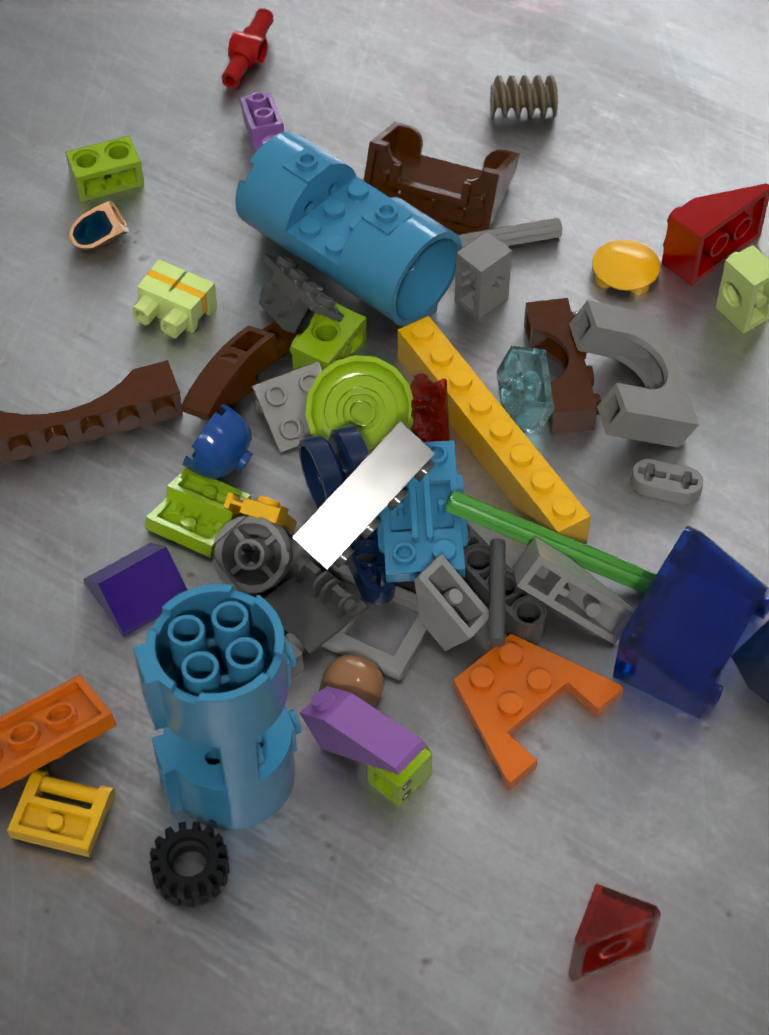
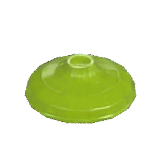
M353 355L334 361L317 375L307 395L305 415L311 435H322L327 441L332 429L353 424L360 432L370 452L400 421L409 429L412 428L415 402L409 383L396 367L378 357Z

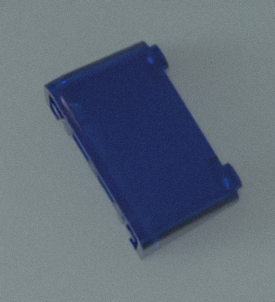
M690 526L685 527L624 628L618 644L613 677L700 719L707 706L715 708L724 689V686L718 684L721 673L750 622L754 623L757 617L762 619L766 617L769 611V587L703 532Z

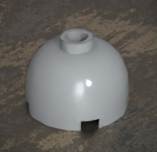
M252 516L237 517L226 523L215 537L214 544L216 546L214 549L215 557H212L213 566L220 580L225 584L233 585L236 591L246 593L265 592L278 585L290 570L293 559L292 542L285 529L268 519Z

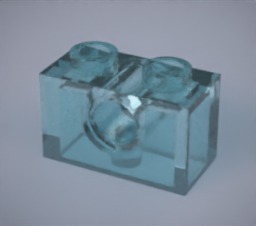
M511 345L496 371L501 406L523 433L539 434L554 411L546 350Z

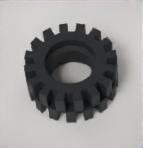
M193 821L192 829H187L186 822L178 823L179 831L174 832L171 826L165 829L166 838L164 839L158 835L155 839L156 848L151 847V861L149 863L156 889L159 888L160 895L165 900L171 896V901L174 905L179 906L182 899L185 900L186 907H194V899L200 898L201 905L209 902L208 894L211 893L216 898L221 893L220 885L225 887L227 884V874H230L227 848L224 845L222 836L219 833L215 835L214 828L207 825L203 831L201 823ZM197 852L205 857L206 866L202 872L196 875L181 876L173 869L176 858L184 853Z

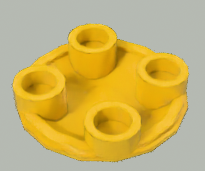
M618 239L607 242L599 247L592 257L595 282L602 288L612 287L618 290L631 291L637 295L645 294L649 290L650 284L656 280L660 273V260L655 251L638 241Z

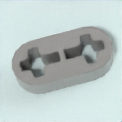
M643 459L638 461L633 467L631 486L637 494L645 497L689 505L699 500L703 488V477L701 473L691 467L654 459ZM645 475L653 476L651 481L644 480ZM682 482L690 484L689 489L681 488Z

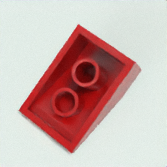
M765 183L696 197L683 206L673 209L667 218L668 227L666 239L663 243L664 250L661 264L693 286L723 264L732 253L739 252L761 236L769 201V185Z

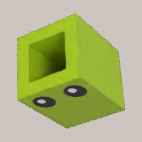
M426 745L399 775L367 765L368 784L400 807L432 774V753L429 747Z

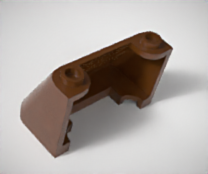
M397 122L392 123L369 142L364 181L390 198H401L449 230L461 233L486 230L491 226L515 175L520 153L504 149L494 150L485 158L482 170L421 155L423 139L420 132L412 126Z

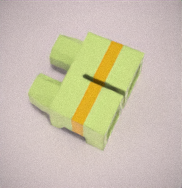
M158 259L137 286L139 299L132 309L135 321L148 325L157 317L161 319V330L166 335L176 339L184 330L194 333L203 314L205 313L210 316L217 308L215 283L190 272L186 274L184 269Z

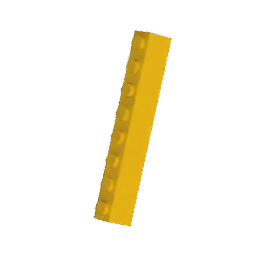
M426 316L398 329V359L520 515L528 521L586 544L591 515L433 320Z

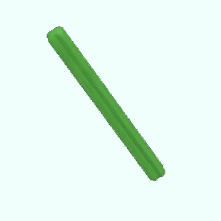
M453 491L447 501L446 511L526 545H529L533 538L537 537L567 555L582 568L651 597L658 598L664 589L666 579L659 574L459 491Z

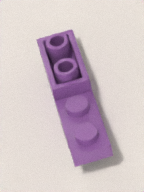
M254 92L249 96L239 97L253 155L270 138L284 132V123L271 92Z

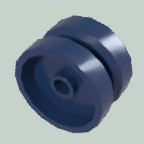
M353 424L332 429L328 441L319 434L299 441L298 450L303 475L317 510L369 455L360 432Z

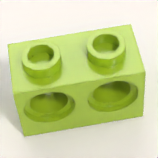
M130 135L65 151L69 174L80 202L144 186L141 160Z

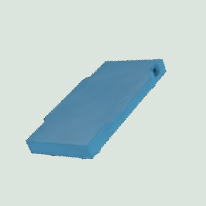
M454 440L424 442L435 453L430 459L435 465L419 482L413 477L403 489L408 494L393 510L386 506L377 515V519L381 521L377 527L379 551L385 554L386 583L414 581L441 554H443L461 577H465L463 548L468 546L467 520L446 511L447 501L453 491H459L464 494L463 476L457 473Z

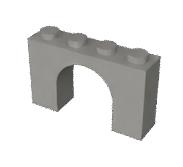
M587 300L569 323L577 350L610 357L624 363L639 376L646 387L642 388L616 383L597 406L606 434L679 448L699 426L658 315Z

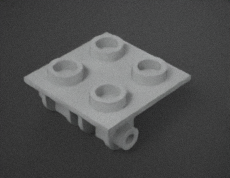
M319 361L252 386L257 400H254L255 408L258 414L263 413L280 453L298 447L300 440L312 436L305 412L308 392L317 375L323 371Z

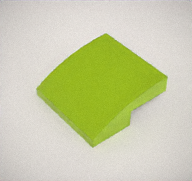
M185 468L167 485L166 498L146 517L145 529L211 558L215 554L216 544H214L216 535L226 523L237 518V516L223 507L228 492L236 495L242 501L244 497L251 499V494L216 479L204 478Z

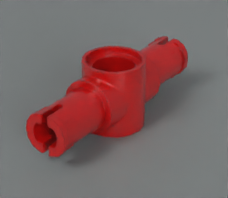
M265 8L258 9L249 26L245 27L242 32L236 30L231 35L228 45L230 62L221 76L222 83L226 87L231 89L238 88L247 70H250L253 65L261 66L263 64L268 49L266 34L274 22V16L269 10Z

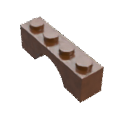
M568 298L526 302L524 329L530 352L544 355L554 360L563 370V374L560 377L546 384L544 409L551 435L594 430L596 415H600L597 406L601 402L599 393H594L592 389L594 386L592 366H586L585 359L587 353L577 350L569 326L577 312H571Z

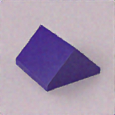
M149 543L83 579L84 584L123 637L157 619L163 613L162 607L169 600L187 590L167 547L154 543Z

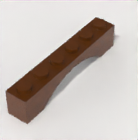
M168 360L133 369L122 382L106 394L87 404L69 410L49 414L27 415L0 411V464L23 460L33 455L60 450L70 445L97 440L107 435L130 431L137 427L159 421H167L183 415L180 391Z

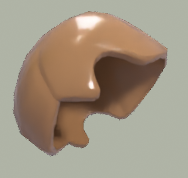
M346 654L336 658L326 668L321 679L319 691L326 686L347 691L374 707L381 699L385 682L379 667L371 660L356 654Z

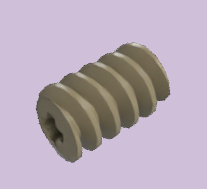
M497 75L490 90L491 117H494L497 108L501 109L503 117H507L510 108L514 109L516 117H520L523 108L527 109L529 117H533L535 108H539L542 117L546 116L548 108H552L556 117L558 110V88L554 76L548 75L543 84L541 76L535 75L532 84H530L528 76L523 75L518 85L515 76L510 75L505 85L502 76Z

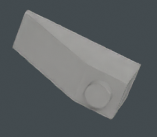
M537 537L533 538L513 566L517 587L614 645L638 615L635 609L571 558Z

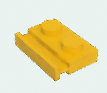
M228 492L223 507L235 516H252L268 519L285 529L288 535L293 536L297 521L288 515L289 509L281 506L279 501L262 495H258L257 501L245 497L242 501L232 493Z

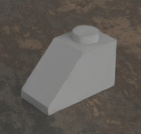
M443 554L437 556L414 579L420 622L444 651L471 639L489 620V609Z

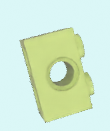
M753 245L740 252L732 253L725 260L716 303V309L743 334L769 319V259Z

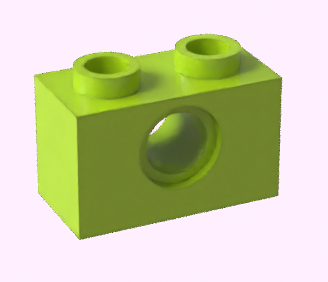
M337 303L335 307L344 315L341 322L315 313L307 329L302 335L298 334L292 341L290 353L292 354L293 370L318 361L322 370H324L334 361L355 355L367 341L366 317Z

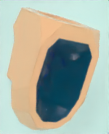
M107 201L80 215L71 226L68 239L71 244L83 250H95L122 237L129 230L116 205L111 201Z

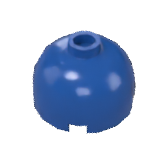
M222 404L220 406V414L214 413L192 445V448L195 449L191 455L194 457L193 460L186 456L182 465L192 472L210 479L227 477L234 469L241 473L253 456L248 451L252 435L246 420L226 404Z

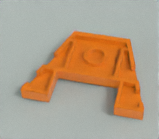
M513 634L505 638L504 646L493 647L453 679V689L473 727L478 729L486 744V751L492 761H495L502 774L501 779L509 790L537 767V759L511 735L565 691L572 694L590 712L598 717L622 697L624 687L619 683Z

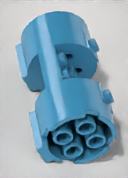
M290 131L279 133L270 138L256 151L250 159L254 166L246 181H239L236 191L235 206L241 220L338 282L342 288L399 326L409 325L426 316L430 317L437 311L438 302L448 290L456 274V253L462 249L461 240L456 233L401 198L386 196L358 178L353 168L302 135L293 134Z
M229 584L202 585L186 590L169 600L162 607L163 613L155 621L152 629H148L146 643L134 646L133 650L142 694L155 731L164 728L162 735L152 738L159 778L171 812L175 813L184 810L196 821L209 825L212 828L225 830L244 829L257 825L273 816L285 804L294 785V752L297 751L296 734L301 733V726L295 710L287 711L285 704L288 696V687L292 686L291 668L297 667L291 644L289 641L285 642L281 620L274 608L259 595L255 598L246 593L235 591L234 586Z

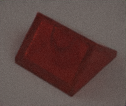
M596 883L574 940L568 971L571 982L650 951L661 916L658 907Z

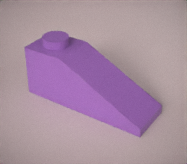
M326 686L318 691L311 698V702L300 712V715L322 750L397 775L426 747L421 738L353 693Z

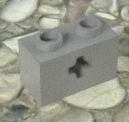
M486 232L456 253L454 301L478 320L509 298L512 250L503 241L497 240L490 233Z

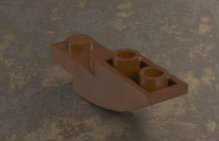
M271 323L262 330L249 325L232 337L201 371L181 404L182 412L209 421L215 412L220 414V406L222 404L230 407L236 402L241 401L243 397L253 391L252 386L257 384L256 375L290 352L292 341L300 334V331L297 330L293 334L283 330L276 323Z

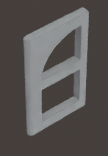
M303 547L291 564L289 572L276 588L296 574L297 569L294 567V563L300 556H312ZM333 563L327 569L336 578L356 586L348 565L343 563L338 568ZM373 576L372 582L377 583L376 577ZM356 586L353 590V593L365 604H367L368 602L361 597L360 592ZM396 586L395 596L391 601L419 612L416 594ZM418 614L396 653L392 655L348 636L358 619L357 617L320 646L341 656L346 654L363 656L375 663L382 674L400 681L429 632L420 622Z

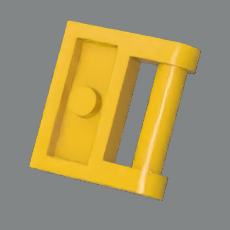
M37 769L31 772L8 826L7 832L9 837L90 858L107 812L113 806L115 788L101 785L99 788L51 777L47 771ZM44 793H49L92 804L91 809H86L41 798L40 796Z

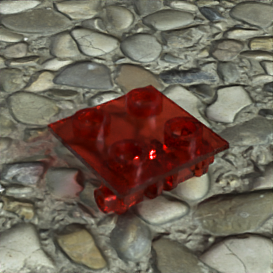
M425 374L415 375L414 380L410 383V389L413 391V400L411 401L413 426L410 430L423 442L450 441L447 380L444 378L433 383Z

